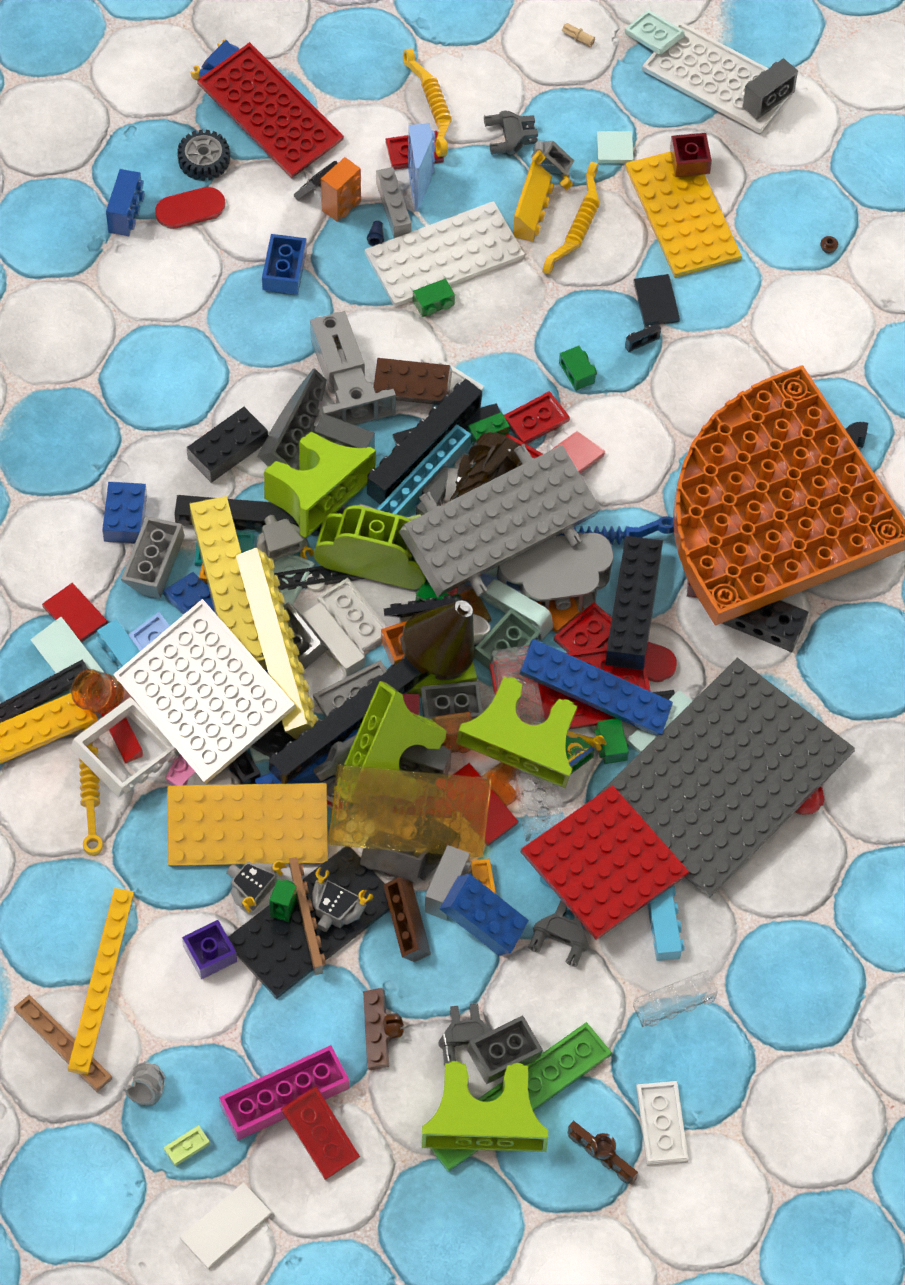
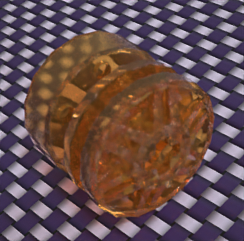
M86 669L80 672L75 677L71 689L72 699L76 706L99 714H108L119 706L124 694L123 685L115 676L94 669Z

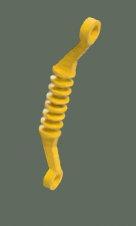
M404 49V65L420 78L429 108L439 130L435 142L436 154L438 157L447 156L448 144L444 137L452 117L438 79L415 61L413 49Z
M591 161L586 173L588 192L583 198V202L578 209L568 235H566L564 245L547 256L543 266V273L550 275L556 261L582 245V241L600 205L594 182L599 167L598 163Z
M90 712L94 719V723H96L98 721L96 714ZM87 726V727L83 728L82 730L85 731V730L88 729L90 726ZM91 742L86 747L99 759L97 756L98 748L94 747L93 742ZM79 758V768L81 769L79 775L81 776L80 783L82 784L80 785V790L82 791L80 793L82 798L80 804L86 807L88 836L83 840V849L86 854L95 856L101 853L103 849L102 839L96 833L95 807L100 805V799L98 798L100 796L98 791L100 786L97 784L99 783V777ZM94 841L98 843V846L96 848H88V844L90 842Z

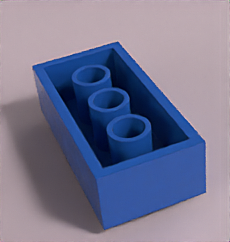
M471 874L457 877L440 907L442 912L498 956L512 952L529 921Z

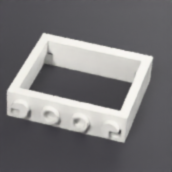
M131 697L75 737L70 748L118 798L124 793H130L137 783H143L150 773L158 772L166 761L171 762L176 757L175 753L177 751L151 718ZM126 716H129L164 752L122 783L86 746Z

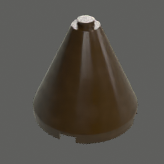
M461 600L413 615L404 625L403 634L400 637L402 650L409 662L423 674L427 671L436 675L435 679L439 680L456 679L466 673L472 665L475 655L473 609L471 605Z

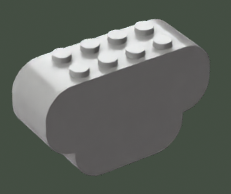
M577 533L582 542L577 546L575 545V547H571L566 536L559 535L499 565L497 580L506 584V580L518 584L521 594L535 602L541 601L542 606L549 609L550 600H555L558 610L568 609L571 606L570 598L573 597L577 610L582 613L593 602H596L597 590L604 588L610 580L613 562L612 547L608 539L598 533Z

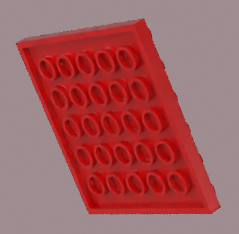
M613 785L528 843L520 851L595 940H598L689 874L688 869Z

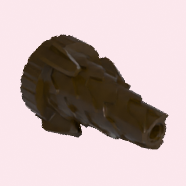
M496 432L483 433L470 448L469 455H465L461 459L455 482L456 490L451 496L450 501L521 466L522 463L514 452V449L520 445L507 436Z

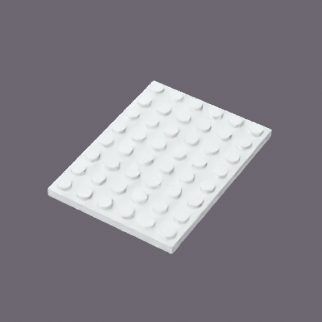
M203 599L113 674L206 784L296 708V705Z

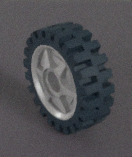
M203 129L199 130V133L193 131L192 136L188 133L186 139L183 137L178 145L177 154L180 169L190 178L194 176V179L198 180L201 177V181H205V177H208V180H212V176L218 178L219 173L222 175L224 170L228 168L230 163L229 145L227 140L223 139L221 134L217 136L215 131L212 134L207 129L205 133H203Z

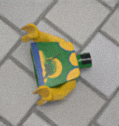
M568 731L565 748L568 762L572 768L571 774L593 758L595 747L600 751L602 749L600 745L607 744L603 736L598 735L593 738Z

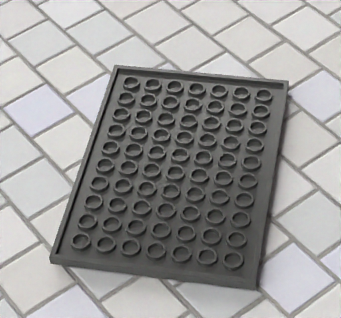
M737 657L663 730L662 735H658L599 794L613 785L688 869L689 874L685 878L710 898L855 752V747Z

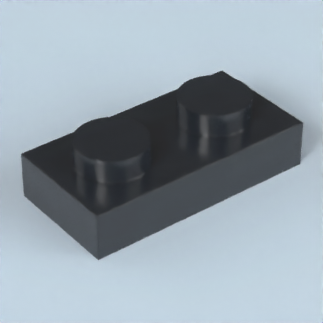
M656 323L652 326H646L641 331L629 334L625 342V348L628 353L660 339L661 327Z

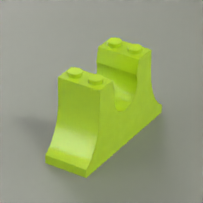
M310 432L299 441L300 470L293 469L288 464L275 461L265 469L264 499L288 512L298 523L300 535L307 538L323 524L324 518L327 515L334 514L367 485V475L376 466V450L371 447L352 448L338 445Z
M504 676L489 707L477 718L461 724L456 744L566 788L572 772L566 756V735L574 719L577 706L569 700L558 699L551 708L549 718L539 725L526 724L519 719L516 713L521 696L522 683H519L516 678Z
M379 681L334 790L347 801L354 804L365 798L377 795L395 796L417 803L418 798L422 795L424 785L399 767L400 757L412 745H423L427 749H440L441 744L446 739L447 731L431 719L410 712L404 703L403 695L387 683Z
M458 1061L445 1063L443 1097L435 1115L422 1126V1148L547 1151L548 1129L536 1118L529 1100L528 1066H524L521 1063L507 1065L502 1095L494 1101L482 1102L475 1099L468 1090L469 1075L466 1064H461Z

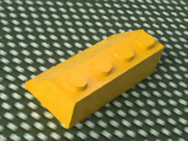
M533 160L517 205L513 225V235L515 238L534 242L536 235L539 236L541 229L539 223L540 221L543 222L545 217V211L543 210L544 207H548L550 200L548 195L549 193L552 194L554 189L552 175Z

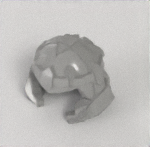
M144 1061L137 1064L133 1069V1086L127 1085L123 1088L126 1095L132 1101L140 1105H154L162 1096L166 1076L158 1065Z

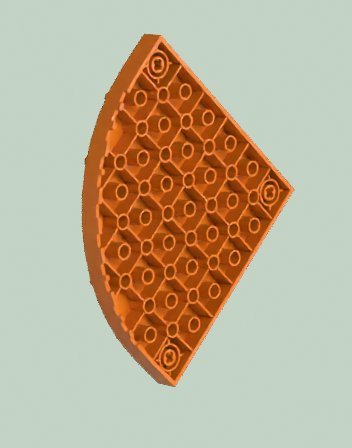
M803 365L771 376L751 385L748 390L738 393L735 398L728 400L720 410H716L691 443L690 449L683 461L675 491L673 508L674 536L685 575L715 626L905 550V519Z

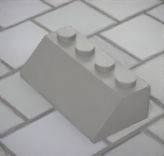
M146 516L121 581L142 595L160 599L185 537L182 524Z

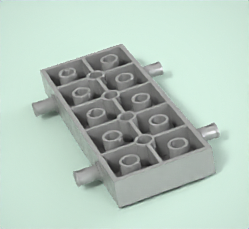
M522 444L521 447L518 446L514 449V452L520 459L521 466L442 506L436 504L430 492L419 497L428 512L404 524L399 533L437 597L467 582H470L477 596L486 593L488 589L481 580L480 575L561 533L565 534L571 547H575V545L577 546L582 542L574 527L594 517L601 508L563 445L537 458L531 457L525 444Z

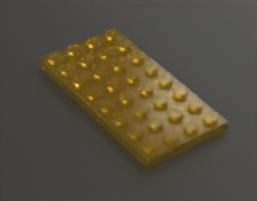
M337 764L328 844L444 854L447 845L470 853V857L483 858L492 779Z

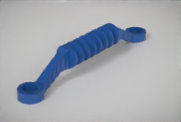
M664 516L639 528L626 526L624 532H622L620 526H618L616 532L613 526L610 527L609 532H607L605 526H603L601 532H599L598 526L595 527L594 532H592L590 526H588L586 532H584L583 526H580L577 533H598L609 539L611 545H613L614 539L620 545L622 539L625 541V536L643 538L656 531L664 534L673 533L674 524L672 517Z

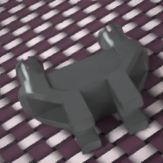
M507 110L500 111L496 115H484L485 127L500 125L503 128L505 142L490 143L491 155L498 153L513 155L524 145L535 144L538 141V131L534 126V115L519 116Z
M357 734L343 743L336 742L331 747L326 761L313 769L320 781L332 776L323 782L327 783L328 796L336 793L334 787Z
M561 900L554 914L535 923L533 927L534 935L528 948L533 951L535 947V952H540L541 946L547 937L572 947L565 962L571 965L573 960L572 966L577 967L582 953L588 949V941L582 928V923L575 916L573 920L564 917L568 908Z
M478 1003L470 1004L471 1020L460 1021L459 1007L450 1006L451 1024L438 1042L439 1047L443 1051L444 1066L445 1063H449V1058L451 1062L456 1061L454 1047L468 1045L469 1041L492 1031L480 1019Z

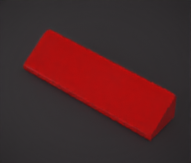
M112 688L94 699L102 718L120 705ZM126 717L109 729L125 764L143 756L142 748Z

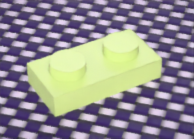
M198 1125L163 1148L174 1166H177L209 1146L210 1141Z

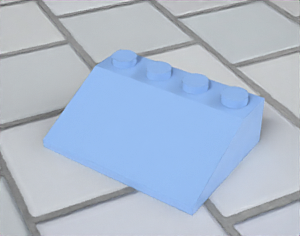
M430 123L408 126V172L415 211L419 210L430 185L431 174L434 173L435 132L431 130Z

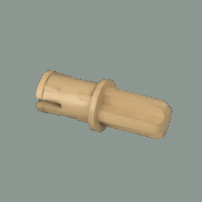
M569 23L564 24L562 32L573 37L575 41H580L589 47L594 44V36L584 32L582 28L578 29Z

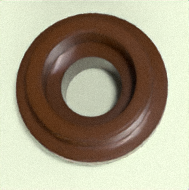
M826 236L822 238L820 246L825 253H833L838 248V241L832 236Z

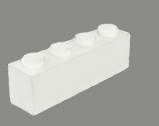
M320 602L302 613V617L328 648L326 654L342 674L348 677L365 667V653L361 648L358 649L355 646L351 635H347L343 631L342 624L338 620L335 621L330 609L324 607Z

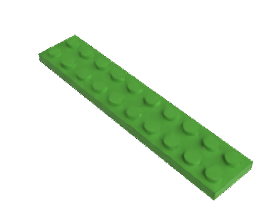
M587 1022L543 1052L539 1059L525 1065L528 1066V1094L533 1111L612 1055L609 1048ZM503 1081L477 1100L491 1102L499 1098L503 1091ZM430 1149L447 1172L479 1151Z

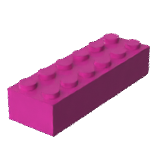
M330 1045L220 1096V1107L237 1141L286 1119L281 1108L314 1086L318 1088L326 1100L350 1089L349 1078L333 1047Z

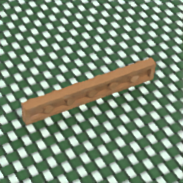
M297 857L290 858L289 867L293 883L297 885V901L315 975L323 974V966H326L324 954L319 952V948L322 947L320 936H316L314 931L317 929L315 917L311 918L310 915L313 907L311 899L307 900L306 893H309L307 882H303L301 877L304 875L302 863L298 864Z
M29 994L14 1006V1011L69 1064L75 1039ZM94 1058L92 1059L89 1075L79 1074L96 1092L112 1080V1076Z

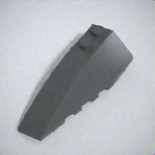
M315 368L311 370L284 407L257 456L267 466H271L275 461L299 470V441L302 437L315 431L316 426H314V423L320 411L318 406L319 402L323 399L327 379Z

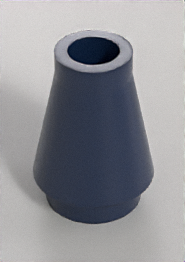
M374 221L367 235V241L370 246L384 242L383 223L381 221Z

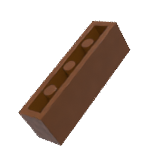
M398 877L383 884L402 958L416 962L431 955L412 882Z

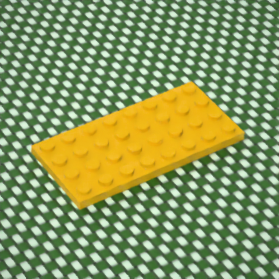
M670 152L625 164L626 171L674 278L741 260L740 250L705 174L675 177Z
M327 783L167 786L168 866L246 864L247 862L274 864L278 860H282L284 864H289V859L297 857L298 863H324L328 861Z

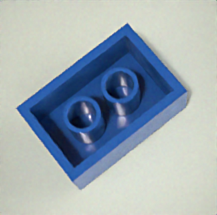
M119 169L106 209L108 233L130 236L131 230L135 229V217L139 216L140 201L143 202L145 197V191H142L144 181L141 180L140 172Z
M271 234L262 274V290L298 295L307 253L306 238Z
M108 482L102 528L104 542L136 543L145 519L147 502L146 484Z

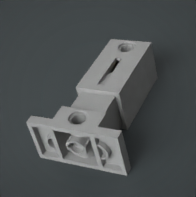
M334 312L331 315L311 319V342L323 376L327 379L326 384L329 392H334L336 396V404L322 407V414L352 425L396 415V394L394 389L375 393L372 382H366L365 363L346 312Z

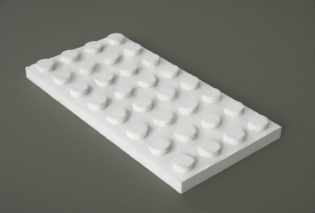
M679 21L675 26L685 32V36L662 55L654 51L642 66V71L748 128L761 133L788 99L787 97L759 119H755L743 108L746 84L750 80L757 78L762 71H766L768 68Z
M494 201L365 249V255L394 308L413 301V290L445 278L449 285L453 286L525 258L523 250Z

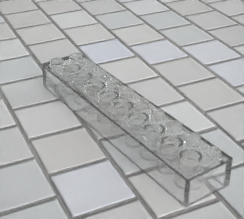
M529 645L493 650L490 662L496 692L504 676L516 678L519 683H522L521 696L516 710L517 716L521 721L529 725H539L545 722L538 682L519 674ZM511 766L525 841H533L564 819L558 785Z

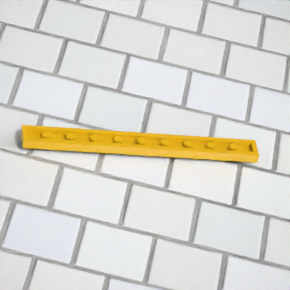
M114 888L68 1072L89 1075L134 891Z

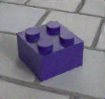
M219 920L182 937L183 947L201 980L237 962V953Z

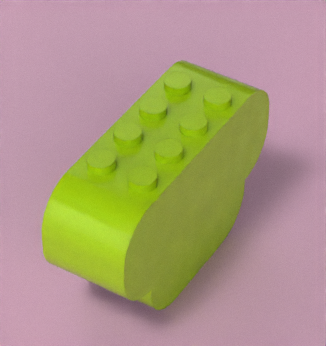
M358 505L345 508L343 514H329L324 518L314 550V558L321 566L330 570L408 589L420 588L426 580L424 573L399 533L404 524L411 521L410 519Z

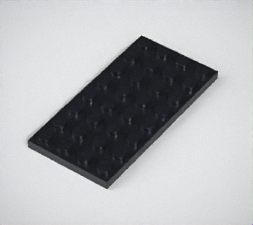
M348 844L302 879L303 882H307L309 893H306L307 900L311 899L312 907V892L315 881L318 880L316 871L321 868L320 875L322 877H325L326 870L329 871V876L324 879L325 883L328 880L359 896L360 891L367 890L364 894L365 899L368 898L369 894H373V899L365 903L366 907L358 920L348 925L344 924L341 928L331 924L327 932L320 930L318 927L314 930L315 935L320 936L322 947L319 948V952L324 954L325 961L390 910L383 886L385 883L373 870L360 865L361 857ZM298 901L290 922L271 917L270 906L268 905L228 936L239 959L275 999L279 998L314 970ZM313 907L310 915L311 918L315 917L316 924H318L321 918L316 916V909Z

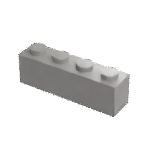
M394 168L376 170V185L393 238L410 233L411 220Z

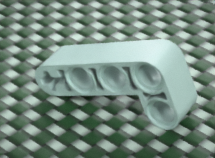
M493 579L486 587L488 591L481 594L483 599L505 613L512 608L541 632L537 641L541 642L553 629L552 615L547 608L497 579Z

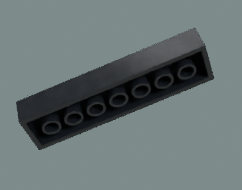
M466 378L461 383L458 382L454 386L453 391L442 398L441 404L438 407H433L428 414L429 416L425 420L421 419L413 432H408L404 441L401 444L398 443L393 448L392 453L388 457L385 456L380 461L379 466L376 469L373 468L368 473L367 494L381 505L456 424L462 427L480 410L483 391Z
M625 536L605 666L644 670L663 540Z

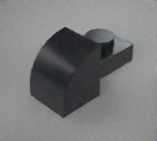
M855 422L850 424L845 430L857 447H864L868 423Z

